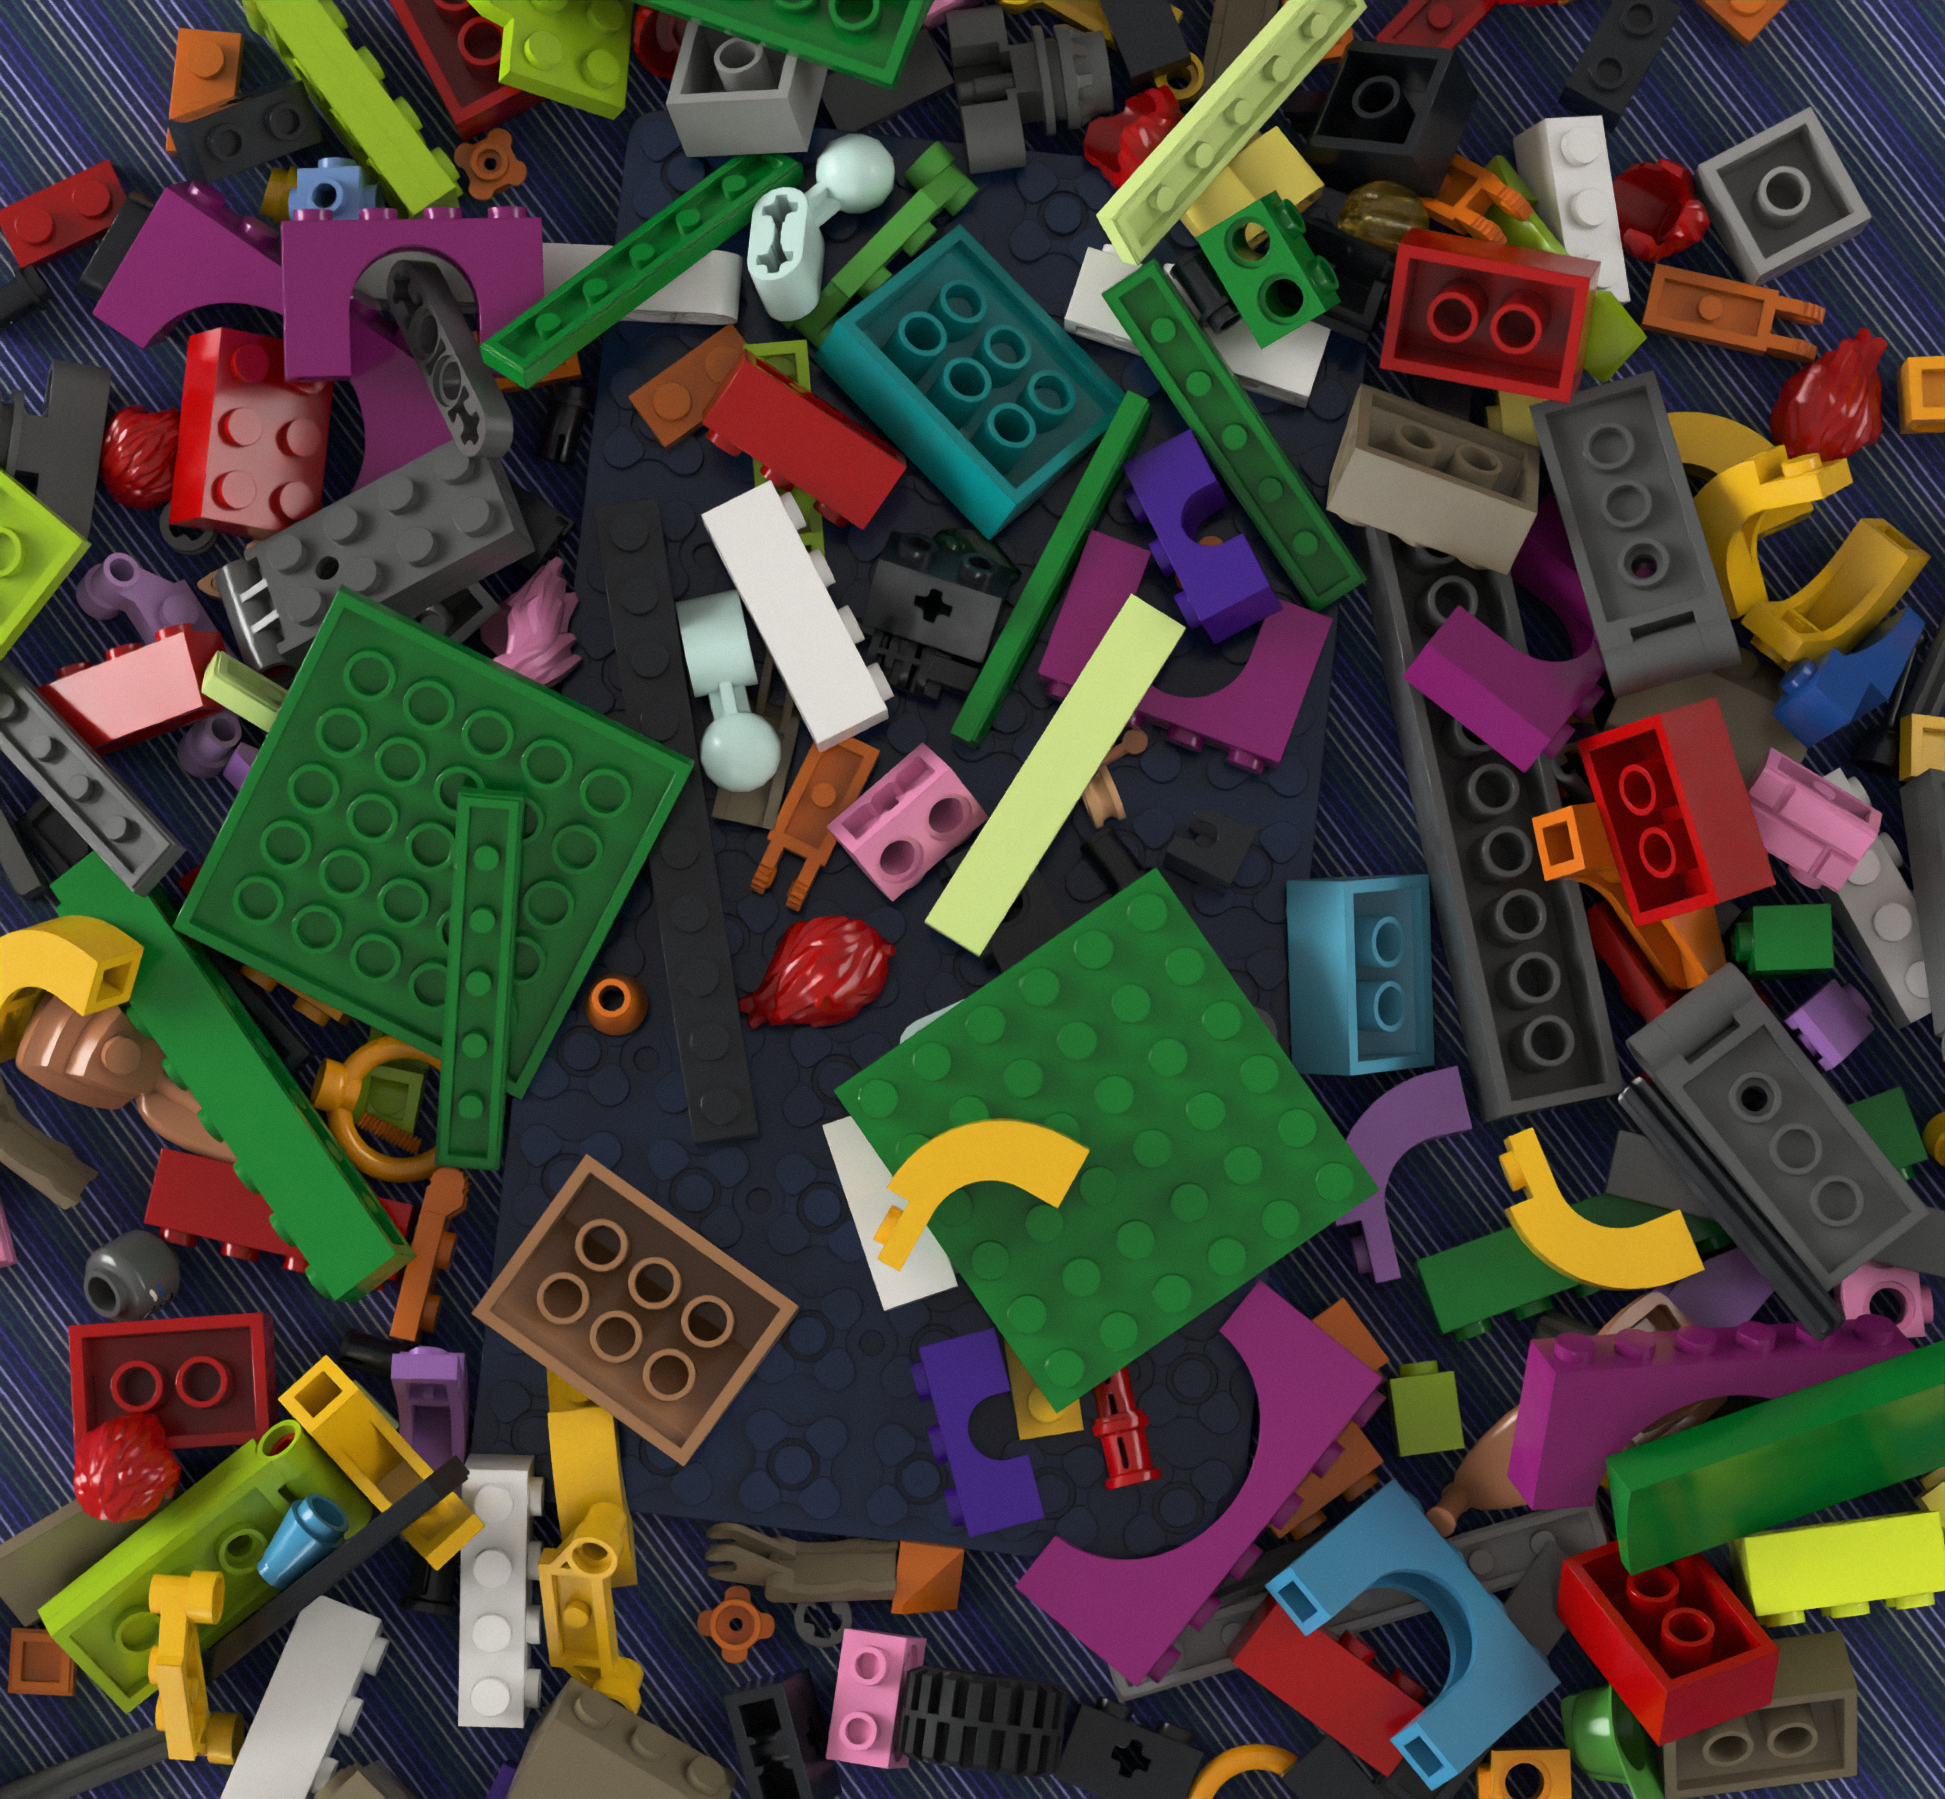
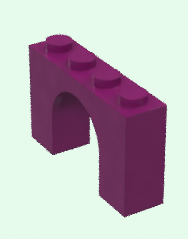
M433 207L423 209L424 219H398L397 209L366 208L358 210L359 220H333V210L299 209L293 211L294 220L281 221L285 382L350 381L349 306L351 293L358 279L371 265L392 254L401 252L427 253L444 260L461 274L472 292L476 306L478 346L544 298L542 217L527 218L526 207L488 208V218H462V208ZM489 367L495 379L507 378Z
M1551 493L1538 506L1537 516L1516 556L1510 572L1513 579L1543 601L1560 618L1571 640L1573 659L1563 662H1551L1530 657L1512 647L1458 605L1402 676L1524 773L1541 753L1550 760L1556 756L1575 732V729L1566 723L1568 718L1573 714L1580 721H1583L1605 693V690L1597 685L1596 682L1601 676L1609 681L1555 497ZM1646 567L1639 569L1635 573L1640 578H1647L1654 574Z
M1091 529L1037 673V682L1048 685L1045 695L1059 702L1064 701L1129 596L1133 594L1137 597L1150 562L1151 551ZM1279 599L1283 609L1264 618L1251 656L1243 671L1231 684L1213 694L1195 698L1173 696L1151 685L1126 724V727L1141 730L1145 721L1168 730L1165 739L1180 747L1201 752L1203 745L1207 744L1228 752L1225 761L1242 770L1255 774H1262L1264 766L1276 770L1333 619Z

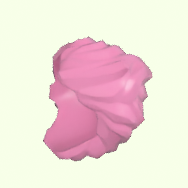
M560 557L548 560L546 565H542L517 592L502 601H495L501 609L480 627L481 641L498 655V657L492 660L548 688L561 682L584 660L577 654H571L570 648L578 639L574 634L567 632L569 621L579 602V598L576 592L566 593L567 581L561 577L565 560Z

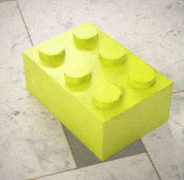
M1915 1510L1762 1531L1729 1542L1736 1596L1749 1613L1757 1617L1758 1624L1766 1625V1627L1806 1622L1804 1610L1821 1608L1822 1617L1843 1618L1869 1614V1601L1885 1599L1886 1608L1896 1607V1609L1935 1605L1934 1592L1945 1591V1544L1940 1511Z

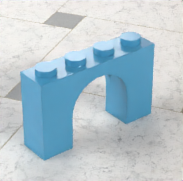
M1392 1479L1367 1498L1264 1585L1305 1636H1308L1333 1618L1363 1591L1374 1588H1392L1408 1593L1420 1600L1434 1613L1444 1629L1450 1648L1451 1661L1447 1682L1439 1696L1390 1739L1431 1791L1461 1773L1561 1683L1550 1669V1664L1545 1654L1537 1646L1526 1640L1508 1618V1613L1503 1603L1495 1595L1485 1590L1467 1568L1465 1558L1458 1548L1444 1540L1426 1518L1424 1509L1418 1499L1408 1491L1403 1490L1395 1479Z

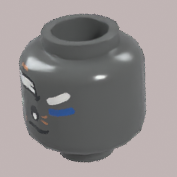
M137 1229L124 1233L96 1249L87 1260L83 1285L85 1296L92 1308L103 1317L110 1318L115 1322L141 1321L170 1304L179 1293L181 1280L179 1259L175 1250L167 1242L151 1232Z

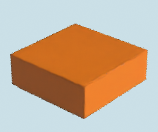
M12 1628L8 1693L76 1695L78 1664L51 1638L47 1629Z

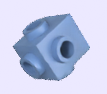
M340 157L323 158L318 160V168L297 169V188H292L289 193L290 220H294L293 211L299 209L333 210V220H359L358 210L385 208L384 192L381 185H377V180L360 166H356L355 160Z

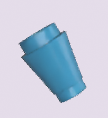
M310 1493L304 1500H295L264 1552L263 1557L257 1563L259 1574L271 1586L280 1590H286L293 1582L297 1581L344 1544V1533L349 1529L346 1515L333 1501L317 1493Z

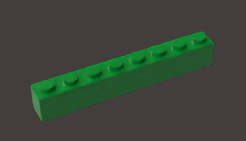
M93 850L50 884L49 887L61 903L56 907L59 917L81 915L103 920L117 927L144 947L129 1000L131 1006L126 1009L127 1015L147 1039L154 1038L166 1055V1058L162 1060V1065L171 1080L184 1091L189 1089L202 1109L197 1112V1115L206 1131L216 1141L220 1143L225 1141L238 1160L233 1164V1168L241 1182L252 1193L256 1195L261 1193L274 1212L269 1216V1221L276 1233L289 1246L294 1247L297 1245L310 1265L305 1268V1273L314 1288L326 1299L333 1298L337 1302L357 1303L417 1257L199 941L172 929L179 912L159 883L156 884L145 898L133 893Z
M1899 1086L1847 1105L1846 1107L1905 1181L1916 1177L1912 1164L1926 1160L1928 1156L1902 1087ZM1605 1194L1569 1205L1584 1219L1609 1228L1634 1227L1673 1212ZM1682 1214L1699 1255L1734 1243L1719 1223ZM1512 1226L1412 1263L1437 1334L1442 1335L1453 1331L1457 1342L1493 1330L1489 1317L1508 1310H1514L1518 1321L1552 1309L1554 1306L1550 1295L1574 1287L1578 1299L1604 1290L1573 1281L1544 1264L1522 1242Z

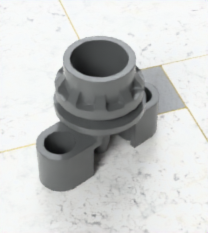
M1001 4L945 12L948 45L970 175L1027 167L1022 129L1023 123L1042 121L1045 135L1053 136L1056 135V121L1065 120L1067 131L1076 130L1083 127L1095 115L1114 112L1108 54L1102 30L1082 32L1068 24L1053 26V37L1044 38L1041 25L1031 26V42L1008 45Z
M53 359L47 379L42 416L24 414V390L13 389L8 402L2 401V391L0 390V467L13 478L33 481L31 493L88 540L110 390L111 369Z

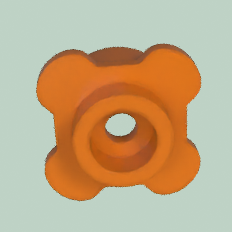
M492 129L489 131L487 138L473 145L462 143L454 152L455 164L465 170L470 180L469 193L478 201H488L493 197V194L502 193L511 186L518 187L526 180L527 168L523 162L516 160L511 149L513 143L512 136L504 129ZM489 159L495 160L497 163L493 170L485 168V162Z
M732 1586L726 1590L725 1599L715 1609L705 1610L699 1615L697 1626L702 1635L711 1636L722 1648V1657L725 1661L737 1664L747 1658L748 1649L759 1639H768L772 1636L775 1629V1621L770 1614L761 1613L751 1602V1594L747 1588ZM734 1618L742 1621V1628L739 1631H734L730 1627V1622Z

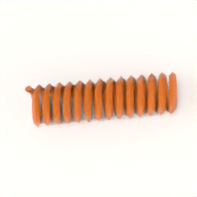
M368 1111L364 1113L356 1125L361 1129L365 1127V1132L369 1130V1134L373 1132V1136L377 1134V1137L381 1136L382 1140L385 1138L386 1142L389 1141L390 1144L393 1143L398 1148L402 1146V1150L406 1148V1152L410 1150V1154L414 1153V1156L417 1155L422 1142L421 1138L418 1139L417 1136L414 1137L413 1134L410 1135L405 1130L401 1132V1128L397 1129V1126L393 1127V1124L389 1125V1122L385 1123V1120L381 1121L380 1118L377 1119L372 1114L368 1115Z

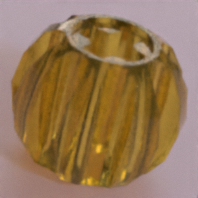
M1375 181L1354 189L1348 195L1340 209L1336 228L1397 253L1399 242L1412 227L1429 230V214L1423 207V202L1414 191L1395 182Z

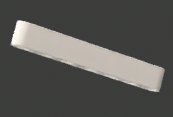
M542 243L544 298L613 246ZM711 251L619 321L730 325L737 323L743 257L725 251ZM401 252L384 257L371 265L354 286L355 289L374 298L381 305L382 310L391 311L387 301L386 285L392 266L402 259L431 261L436 263L441 270L462 314H476L472 292L461 274L444 260L427 253Z

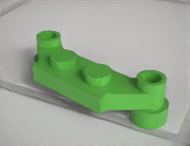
M939 140L931 145L903 176L918 192L831 279V282L821 291L818 304L811 313L794 321H780L788 330L794 326L819 349L836 321L840 319V313L858 295L864 300L893 276L885 267L902 250L912 257L935 234L937 229L930 221L945 208L954 217L977 194L980 189L953 164L957 158Z

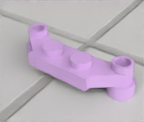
M113 553L109 555L103 563L91 567L77 585L76 598L85 613L99 620H109L118 616L121 611L125 612L146 645L157 642L155 637L157 631L178 624L191 623L194 632H218L185 579L172 583L139 568L137 562L127 554ZM224 642L226 653L235 658ZM227 710L193 723V726L180 740L177 747L178 760L189 774L207 779L215 777L223 770L234 753V746L241 739L242 730L239 724V715L231 710Z

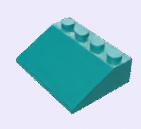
M961 224L838 319L812 358L989 541L1027 510L1104 437L1126 395Z

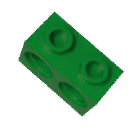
M1276 190L1195 237L1261 350L1341 302L1335 292L1339 288L1335 272L1321 255L1314 256L1302 235L1306 232V226L1301 214L1290 200L1284 199L1282 201ZM1248 223L1259 224L1267 231L1270 238V247L1267 254L1257 253L1249 247L1245 237ZM1281 279L1291 280L1301 289L1303 304L1300 310L1288 308L1280 300L1278 285Z
M1831 903L1752 906L1736 918L1735 928L1727 929V961L1734 966H1738V969L1748 981L1816 979L1834 969Z

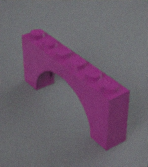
M187 180L167 186L92 314L142 349L166 341L174 328L184 318L205 305L242 303L259 306L283 315L281 244L276 242L278 234L266 223L251 216H245L243 219L224 205L226 202L224 195L208 184L198 180H193L191 183ZM353 288L349 306L350 381L355 389L362 410L365 429V452L361 471L351 493L453 439L399 326L380 314L382 307L374 298Z
M1261 1280L1258 1281L1219 1330L1233 1344L1248 1366L1255 1384L1260 1410V1432L1254 1462L1247 1480L1231 1506L1211 1527L1192 1541L1161 1555L1142 1559H1117L1102 1556L1075 1545L1062 1535H1055L1015 1585L1020 1592L1136 1687L1143 1685L1148 1677L1158 1684L1166 1676L1182 1655L1174 1647L1175 1643L1189 1626L1199 1633L1223 1604L1214 1594L1230 1575L1239 1582L1244 1578L1264 1552L1255 1544L1270 1524H1273L1280 1531L1305 1501L1296 1493L1311 1473L1322 1479L1345 1451V1448L1337 1442L1352 1422L1363 1428L1386 1400V1397L1377 1391L1385 1382L1384 1378Z
M1863 1314L1858 1316L1857 1319L1845 1320L1838 1331L1822 1341L1814 1339L1800 1320L1797 1323L1769 1325L1761 1322L1747 1321L1739 1324L1737 1327L1720 1328L1685 1325L1678 1330L1656 1332L1624 1329L1617 1334L1592 1336L1569 1332L1562 1333L1557 1338L1531 1339L1507 1476L1531 1510L1593 1506L1597 1489L1607 1471L1605 1457L1619 1453L1642 1430L1677 1409L1702 1400L1731 1395H1750L1775 1399L1916 1350V1348L1889 1317L1876 1314Z

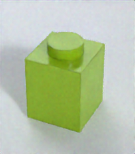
M1437 1360L1399 1365L1400 1378L1385 1380L1396 1457L1465 1448L1454 1371L1439 1373Z

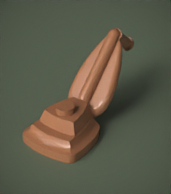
M47 991L37 1005L17 1050L15 1064L22 1073L46 1089L68 1100L90 1107L115 1110L123 1107L130 1100L135 1099L138 1111L145 1123L163 1138L187 1151L206 1158L232 1164L238 1161L225 1141L222 1143L216 1141L203 1127L197 1115V1112L202 1107L189 1089L187 1091L180 1089L168 1076L162 1065V1060L166 1058V1055L155 1039L144 1037L130 1021L126 1009L131 1006L129 1001L83 1017L57 996Z
M1651 1292L1636 1298L1620 1310L1603 1326L1597 1335L1617 1334L1624 1329H1639L1646 1332L1678 1330L1685 1325H1693V1323L1666 1296L1659 1292ZM1728 1396L1702 1400L1677 1409L1646 1427L1625 1447L1630 1449L1700 1425L1727 1401ZM1519 1405L1508 1411L1484 1433L1455 1472L1454 1482L1444 1487L1439 1502L1427 1511L1426 1518L1443 1538L1454 1532L1457 1520L1470 1507L1479 1510H1498L1528 1505L1507 1476Z

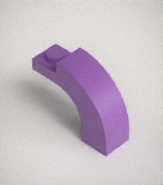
M1458 1066L1415 1076L1390 1089L1368 1107L1345 1137L1346 1142L1380 1190L1334 1221L1332 1229L1354 1223L1358 1224L1360 1235L1350 1237L1353 1259L1358 1275L1369 1272L1372 1285L1401 1278L1385 1208L1386 1185L1393 1167L1405 1152L1416 1145L1466 1133L1472 1129Z
M423 1346L413 1348L409 1352L392 1354L391 1381L398 1405L400 1435L434 1472L455 1455L465 1464L470 1454L469 1384L465 1353H448L441 1348ZM461 1484L453 1492L462 1500ZM400 1534L401 1541H402V1542H408V1541Z

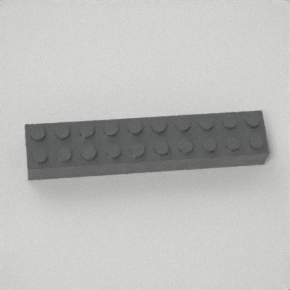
M1353 525L1360 562L1368 574V580L1365 581L1482 1124L1604 1100L1618 1095L1624 1086L1579 882L1573 880H1544L1532 818L1562 809L1556 776L1550 766L1551 760L1541 753L1524 773L1402 677L1458 605L1512 647L1529 656L1511 572L1509 571L1508 575L1491 569H1474L1450 554L1430 547H1413L1403 542L1397 535L1369 525Z

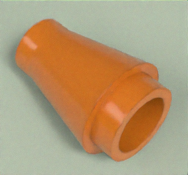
M609 972L596 978L588 987L584 998V1010L587 1019L598 1031L612 1036L625 1035L635 1030L643 1022L648 1010V997L643 985L635 977L624 972ZM609 990L615 992L621 990L624 993V1003L615 1011H608L603 1008L604 1002L602 998Z

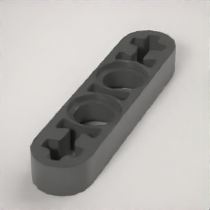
M404 259L397 261L392 266L387 278L386 295L388 305L458 449L463 455L472 458L503 457L509 450L514 431L513 417L489 366L483 363L480 348L441 270L436 263L431 261Z

